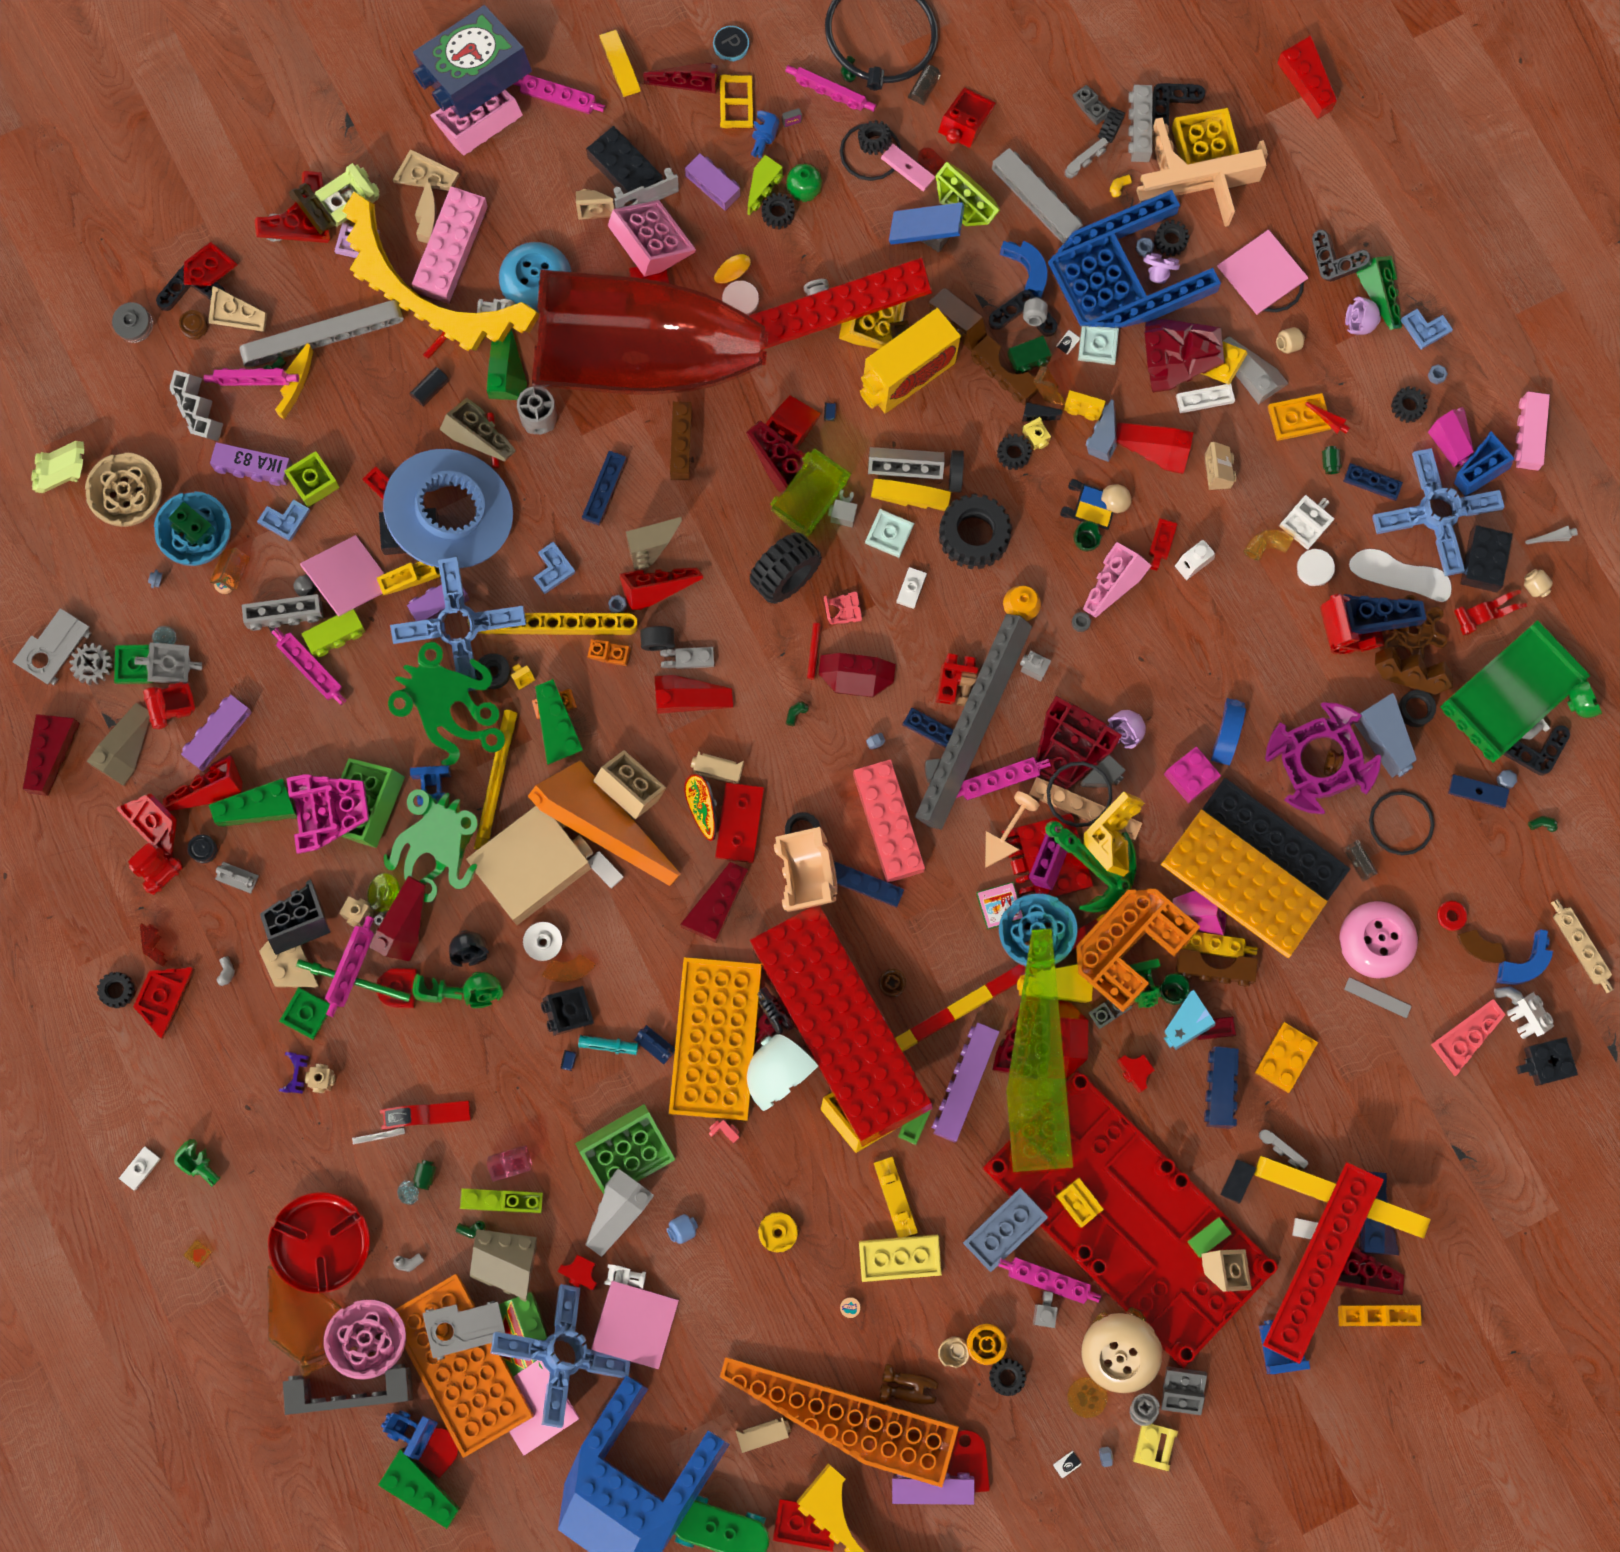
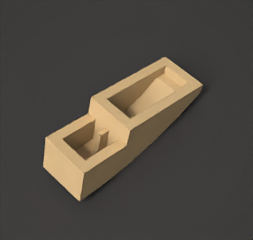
M428 182L425 184L415 213L417 223H420L416 235L418 241L424 243L429 242L437 222L435 199L431 185Z

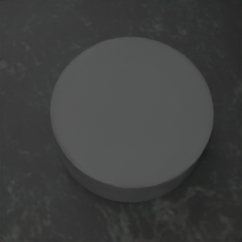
M1079 612L1073 616L1071 624L1075 631L1085 632L1090 627L1091 619L1088 614Z

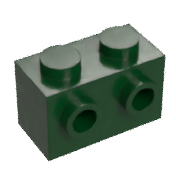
M1040 336L1009 348L1007 356L1015 374L1030 372L1032 368L1037 366L1041 368L1048 365L1052 354L1044 336Z
M184 501L168 518L172 523L170 527L178 534L180 532L186 535L184 538L190 544L194 545L196 543L199 547L216 531L212 524Z

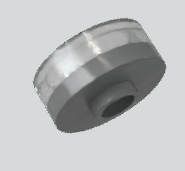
M130 302L121 305L115 311L112 325L115 332L125 341L137 343L145 340L150 335L153 329V319L143 306Z

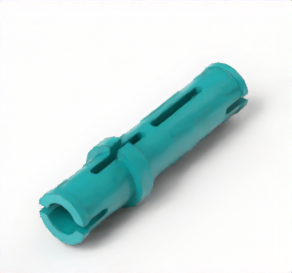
M580 1035L578 1043L579 1048L637 1055L639 1043L626 1042L618 1038L617 1040L584 1035Z

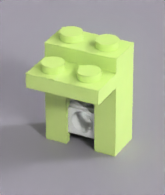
M353 163L346 167L345 173L315 192L317 198L336 222V227L348 220L346 218L347 214L342 210L353 192L360 194L372 203L379 198L380 191L375 183L371 184L367 172L363 167L360 168L358 164L355 166ZM350 187L351 190H348L345 193L340 194L341 192ZM337 199L341 202V205L334 206L331 201Z

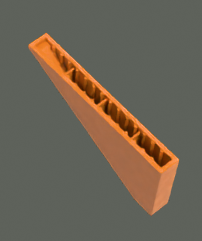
M581 760L540 782L528 795L531 801L543 813L665 884L671 886L681 875L628 813L594 782L595 776Z

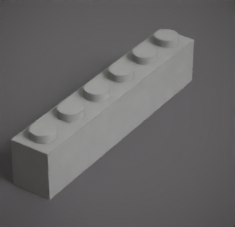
M1008 148L993 161L992 170L1063 244L1074 231L1083 227L1081 219L1078 216H1074L1070 212L1069 207L1058 199L1056 193L1045 186L1043 179L1037 177L1033 173L1032 168L1021 161L1017 152H1013Z

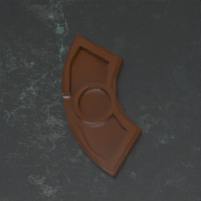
M1477 930L1456 935L1464 950L1482 962L1493 964L1507 962L1501 943H1491L1484 940Z

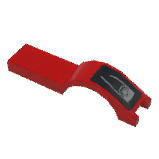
M469 1100L429 1105H409L380 1110V1114H383L384 1125L381 1126V1130L413 1125H435L471 1121Z

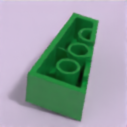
M552 679L535 686L546 762L549 765L583 749L554 680Z
M283 778L209 804L214 823L219 827L253 822L260 823L271 820L278 821L289 818L297 819L293 800L289 797L288 785Z
M401 1448L378 1486L448 1529L459 1513L460 1508L413 1458L403 1454L405 1449Z

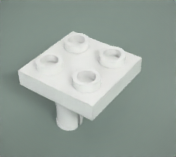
M1534 992L1518 1001V1006L1507 1011L1508 1016L1516 1013V1015L1510 1018L1513 1022L1523 1016H1526L1529 1023L1517 1028L1518 1033L1526 1030V1032L1520 1035L1522 1039L1533 1033L1540 1036L1554 1027L1553 1018L1548 1012H1545L1542 1007L1543 1002L1541 998L1535 995Z

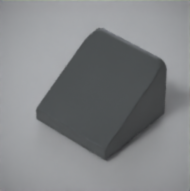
M940 759L925 761V774L928 783L931 782Z

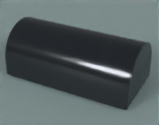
M435 367L409 394L424 407L449 382V379L439 368Z

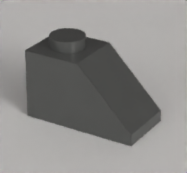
M1110 755L1097 766L1107 775L1111 785L1115 784L1117 786L1124 779L1122 775L1125 769ZM1095 769L1080 784L1082 787H1108L1103 776Z

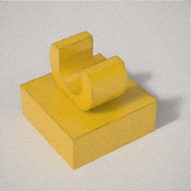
M518 663L512 667L515 673L511 674V677L519 690L535 681L527 665L522 668Z

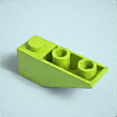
M766 155L754 168L748 201V215L759 209L764 197L767 198L772 192V187L775 184H779L783 178V167Z

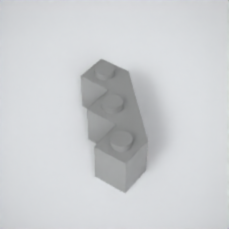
M174 370L170 391L176 397L178 408L189 425L190 433L219 441L223 423L208 419L213 401L197 396L202 378Z

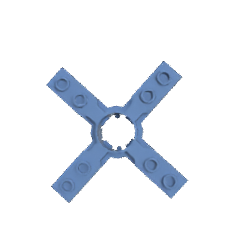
M1432 448L1415 451L1412 453L1425 497L1421 500L1419 506L1374 514L1372 519L1376 534L1425 524L1428 528L1435 531L1437 538L1435 542L1444 575L1450 576L1463 573L1465 569L1453 525L1460 516L1468 517L1503 510L1504 503L1501 492L1496 490L1461 498L1459 495L1455 497L1457 493L1455 489L1450 488L1446 492L1448 488H1442ZM1433 499L1445 501L1452 510V516L1443 517L1441 521H1439L1441 517L1435 513L1431 516L1433 511L1430 507V501Z
M458 557L440 559L438 564L445 609L435 619L390 625L393 644L442 637L441 639L452 646L455 671L477 680L475 668L470 664V660L474 659L471 641L479 631L526 625L524 606L475 613L464 604ZM461 611L463 616H468L471 631H469L464 639L462 637L453 639L446 633L444 620L448 614ZM469 688V689H468V691L476 690V689H473V688Z
M564 1284L559 1286L554 1322L555 1334L549 1336L545 1341L501 1332L493 1333L490 1354L528 1361H542L544 1367L550 1372L549 1381L546 1385L541 1425L556 1428L563 1427L569 1377L576 1373L579 1368L586 1369L588 1372L618 1378H625L626 1375L629 1376L630 1361L587 1349V1344L582 1345L586 1341L585 1337L582 1334L576 1337L579 1334L575 1332L580 1296L579 1287ZM555 1341L567 1342L575 1352L574 1364L566 1362L557 1363L560 1360L556 1354L552 1356Z

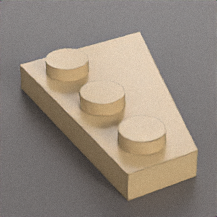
M410 149L393 178V182L425 187L426 182H428L433 189L449 191L450 187H453L459 178V173Z

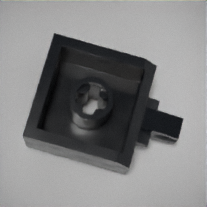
M1567 1037L1524 1048L1527 1057L1525 1059L1526 1064L1516 1067L1517 1074L1529 1072V1075L1533 1077L1535 1086L1578 1075Z

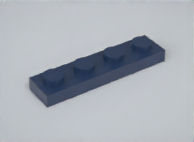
M608 451L583 512L582 520L600 526L627 460L626 456Z
M834 861L838 885L897 908L904 891L903 888Z

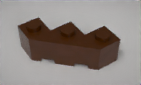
M1393 646L1375 653V666L1384 680L1432 694H1438L1453 688V674L1445 661L1427 668L1419 653L1403 660L1400 659Z

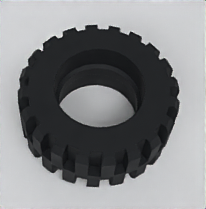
M972 494L970 498L964 495L961 496L959 501L955 499L951 506L946 508L944 515H942L939 527V542L943 545L942 550L944 554L948 553V558L952 562L954 560L958 561V566L962 567L965 564L968 565L967 569H973L974 566H978V569H983L985 565L991 566L995 563V560L999 561L1003 553L1006 552L1011 538L1012 524H1010L1009 514H1005L1006 509L1003 505L999 507L996 499L988 500V496L984 494L982 497H978V494ZM967 518L982 519L992 528L993 536L984 545L974 546L967 544L958 535L960 522Z
M796 532L786 535L783 539L777 541L775 545L771 546L761 556L760 560L756 562L755 567L751 570L750 583L767 602L774 604L782 602L799 591L812 578L814 572L817 571L818 566L821 564V553L802 533Z

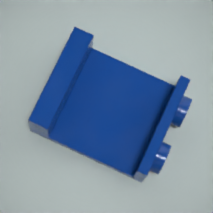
M1266 1320L1264 1325L1259 1326L1267 1374L1310 1369L1309 1361L1305 1360V1355L1299 1364L1263 1346L1274 1320Z

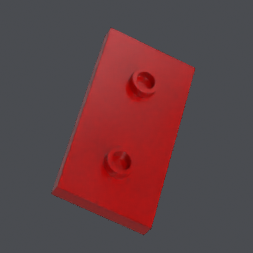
M726 782L715 854L716 859L754 863L764 787Z

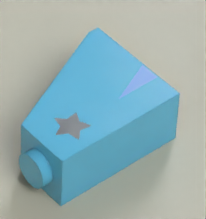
M1194 990L1189 993L1165 1030L1166 1037H1164V1040L1170 1048L1173 1046L1175 1050L1215 1026V1021Z

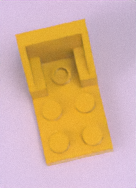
M1123 792L1084 833V845L1107 871L1123 877L1129 872L1128 841L1119 830L1126 827L1131 817L1138 814L1141 807L1145 804L1140 798Z

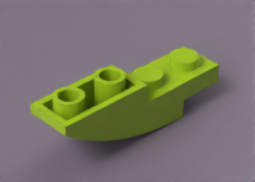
M462 1188L460 1209L541 1213L543 1193Z

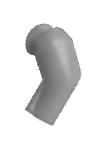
M418 1253L412 1259L397 1256L394 1258L393 1263L398 1270L410 1272L425 1260Z

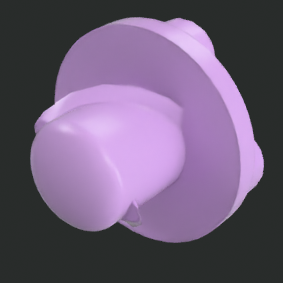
M1157 253L1144 256L1143 261L1152 265L1148 270L1150 274L1149 279L1154 283H1165L1170 276L1169 269L1179 270L1180 264H1178V259L1170 257L1163 259L1161 258L1162 255Z

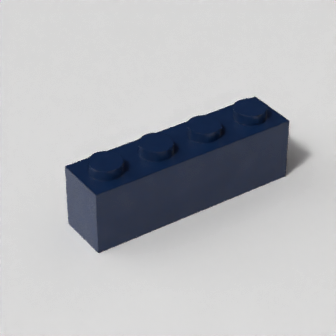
M1344 594V596L1350 599V601L1344 604L1351 632L1365 634L1418 626L1427 620L1423 601L1393 600L1382 597L1371 598L1369 596L1359 597Z
M1215 1046L1208 1053V1063H1211L1210 1071H1207L1206 1081L1209 1082V1090H1206L1205 1102H1208V1110L1204 1111V1121L1207 1122L1206 1127L1231 1129L1237 1126V1119H1233L1235 1111H1237V1102L1233 1100V1097L1236 1096L1238 1091L1237 1080H1234V1076L1238 1075L1239 1049Z
M1369 1172L1384 1179L1376 1199L1388 1203L1386 1194L1387 1173ZM1367 1218L1360 1232L1359 1249L1361 1252L1399 1256L1394 1227Z

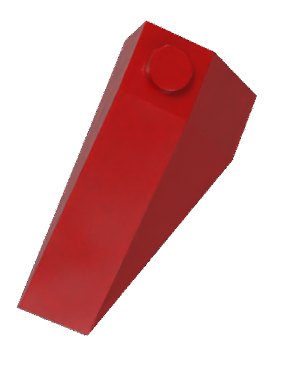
M1118 423L1116 439L1118 444L1132 452H1137L1144 456V459L1158 464L1160 468L1183 474L1194 432L1177 428Z
M677 675L654 676L657 714L733 708L732 688Z
M230 755L212 764L209 767L210 771L203 776L196 775L191 784L188 786L182 785L164 797L163 806L168 811L212 804L242 793L243 782L233 757Z

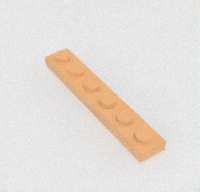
M1036 777L1029 796L1047 803L1046 790L1049 782ZM1052 784L1050 790L1051 803L1060 810L1072 813V815L1090 822L1098 818L1106 808ZM1131 818L1126 827L1120 829L1119 832L1121 834L1127 832L1131 841L1134 842L1142 823Z

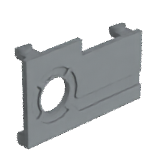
M666 168L664 173L667 179L647 188L641 186L626 194H623L620 187L614 188L616 196L614 198L615 208L627 207L624 204L632 199L637 200L628 206L660 200L678 192L677 174L674 175L670 168Z
M60 608L38 639L31 635L13 660V663L44 683L55 685L59 680L55 675L84 636L88 639L92 634L88 630L90 627ZM37 653H45L48 656V663L43 668L33 666L32 659Z
M495 1301L487 1302V1305L458 1312L456 1304L434 1310V1308L429 1309L423 1313L433 1358L437 1357V1360L444 1359L445 1355L492 1343L494 1332L505 1333L499 1304ZM441 1323H449L454 1329L453 1337L448 1341H442L436 1335V1329Z

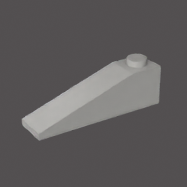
M1230 336L1223 340V342L1247 351V356L1238 369L1236 376L1258 405L1288 385V382L1277 368Z
M620 1169L616 1170L605 1186V1193L598 1206L596 1219L592 1224L585 1244L601 1257L642 1213L654 1196V1194Z

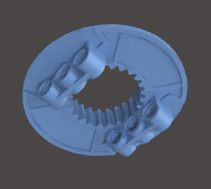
M434 449L410 457L390 477L383 498L385 522L396 543L414 559L432 567H439L438 560L453 557H458L460 568L482 563L493 556L505 543L513 521L511 497L500 476L481 459L458 450ZM458 484L461 485L462 490L468 489L467 494H473L471 499L476 500L474 506L477 507L474 520L470 521L469 526L464 525L463 530L460 527H457L456 531L452 527L446 530L445 526L438 528V523L432 524V518H426L427 512H423L425 507L422 505L423 496L426 492L435 491L444 486H457Z

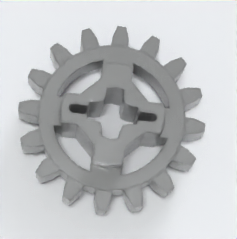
M94 643L90 647L84 644V649L77 648L78 654L72 653L75 659L69 661L73 665L70 671L75 672L73 676L76 679L79 678L82 684L85 681L88 685H91L92 681L99 684V679L105 681L104 675L111 674L108 668H113V665L108 662L112 661V658L108 656L109 652L103 650L101 645L96 648ZM87 660L93 663L95 669L90 667L89 662Z

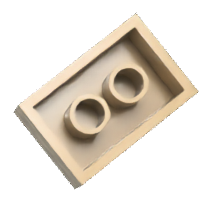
M625 750L602 766L594 779V782L635 819L656 804L666 789L662 783Z

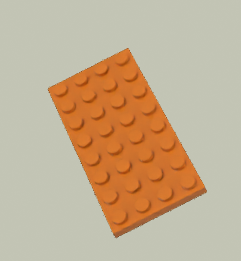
M457 1273L396 1308L395 1311L399 1314L405 1327V1349L459 1452L465 1458L530 1420L534 1415L503 1357L490 1354L492 1343L445 1355V1358L437 1360V1357L433 1358L423 1313L429 1309L434 1308V1310L456 1304L458 1312L476 1308ZM449 1323L439 1324L436 1329V1335L440 1340L448 1341L453 1337L454 1329Z

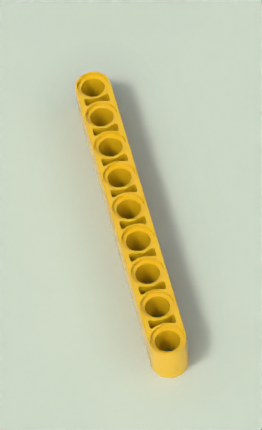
M525 613L526 625L479 631L477 634L632 635L638 630L637 618L629 613ZM536 620L539 622L536 627L529 626L531 621ZM553 620L558 622L555 627L548 626ZM570 621L577 622L575 627L567 626ZM589 621L596 622L594 627L586 626ZM608 621L615 622L613 627L605 626ZM627 621L634 622V625L630 628L624 626Z
M1262 1156L1258 1160L1254 1173L1257 1177L1327 1203L1336 1186L1335 1183ZM1375 1199L1367 1218L1421 1238H1425L1431 1221L1429 1218Z

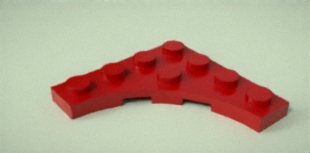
M304 171L302 173V184L307 183L315 193L323 187L322 172ZM297 202L280 215L256 217L255 219L256 237L321 243H328L330 241L329 230L319 234Z

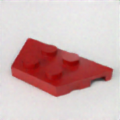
M151 793L117 807V811L150 844L154 843L165 853L164 856L168 859L172 857L177 820Z
M191 967L150 970L134 1003L133 1008L155 1031L156 1035L162 1039L167 1032L194 971Z

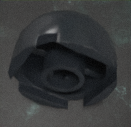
M461 931L449 944L450 962L459 967H463L462 963H469V966L479 964L487 958V953L489 954L485 939L473 931Z

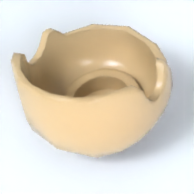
M1118 484L1107 486L1103 490L1101 497L1107 506V510L1114 513L1125 512L1130 507L1132 499L1129 490L1125 486Z
M950 1337L944 1340L938 1349L939 1359L944 1366L961 1367L967 1363L970 1357L967 1343L960 1337Z

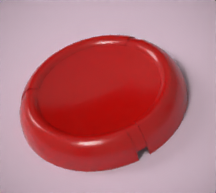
M325 1192L306 1194L288 1203L276 1216L274 1226H271L268 1236L269 1258L278 1276L289 1286L312 1294L332 1292L352 1281L364 1266L370 1245L367 1223L363 1215L361 1216L358 1212L357 1207L341 1196Z

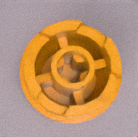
M1019 585L1011 588L1006 593L1003 606L1007 614L1021 616L1025 621H1029L1039 613L1041 600L1034 589L1025 585Z
M992 1324L978 1325L968 1335L967 1350L971 1358L977 1363L983 1365L994 1364L1001 1360L1006 1352V1337L998 1327Z

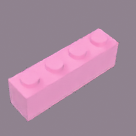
M1527 392L1523 398H1520L1519 409H1521V415H1519L1517 426H1520V429L1516 436L1518 450L1515 451L1514 461H1517L1516 468L1538 471L1544 465L1549 394Z

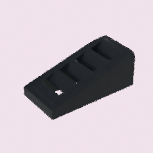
M1027 402L1022 421H1033L1039 417L1042 421L1060 420L1063 410Z

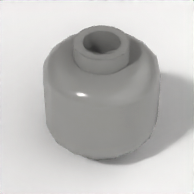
M1040 298L1027 300L1023 310L1025 322L1031 326H1039L1047 319V303Z

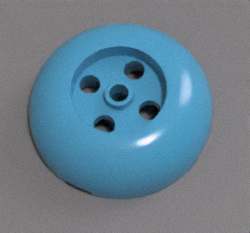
M528 242L517 246L507 254L500 267L499 285L503 296L508 300L514 301L515 304L525 303L539 313L551 311L561 302L563 303L572 288L573 275L567 258L560 250L547 243ZM529 263L530 267L526 268L523 265ZM541 266H549V268L545 270L541 268ZM527 279L528 283L523 285L521 280ZM543 280L547 282L543 286H540Z
M203 492L181 493L172 497L160 508L154 522L155 540L160 550L172 561L187 566L203 565L217 558L226 548L231 535V522L226 509L216 498ZM183 501L212 524L216 530L201 547L198 545L192 547V544L184 538L186 535L180 537L170 527L172 523L168 518Z
M1030 894L1015 900L1004 911L999 923V937L1006 953L1017 963L1031 968H1046L1059 963L1071 952L1077 938V922L1071 909L1060 902L1058 898L1047 894ZM1022 910L1024 917L1019 921L1012 922L1014 916ZM1045 922L1049 923V924L1051 925V927H1050V928H1046L1045 925H1044V923H1045ZM1031 924L1029 930H1026L1024 926ZM1046 940H1052L1053 943L1049 944V943H1047V942H1045V941H1046ZM1028 941L1033 942L1030 946L1025 945Z

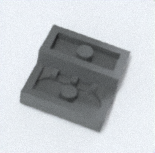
M1167 1366L1161 1410L1201 1415L1205 1398L1204 1390L1207 1372Z

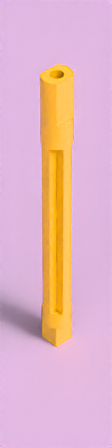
M504 710L500 730L504 734L505 744L501 750L495 752L474 845L475 850L480 849L490 840L509 746L517 713L511 710Z

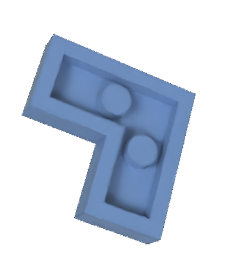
M1418 309L1401 319V322L1420 350L1448 335L1453 330L1443 315L1427 323Z
M295 500L291 502L283 515L267 506L257 522L291 542L308 516L310 509Z
M554 542L538 552L548 568L533 578L544 594L576 573Z

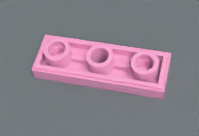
M894 144L881 157L883 161L923 192L935 179L933 174Z

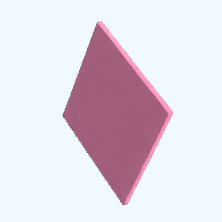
M1269 230L1217 265L1256 315L1308 279L1307 275Z
M356 535L300 563L301 567L338 616L382 594L377 577L383 575L384 572Z
M611 1281L591 1350L659 1369L679 1300Z
M538 1360L514 1376L534 1415L530 1420L509 1431L523 1455H526L580 1419L567 1398L563 1427L556 1428L541 1425L546 1385L549 1381L550 1372L544 1367L542 1361Z

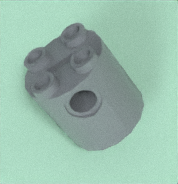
M536 386L527 388L520 393L517 399V410L522 426L530 434L540 435L552 431L557 422V412L551 393L542 387Z

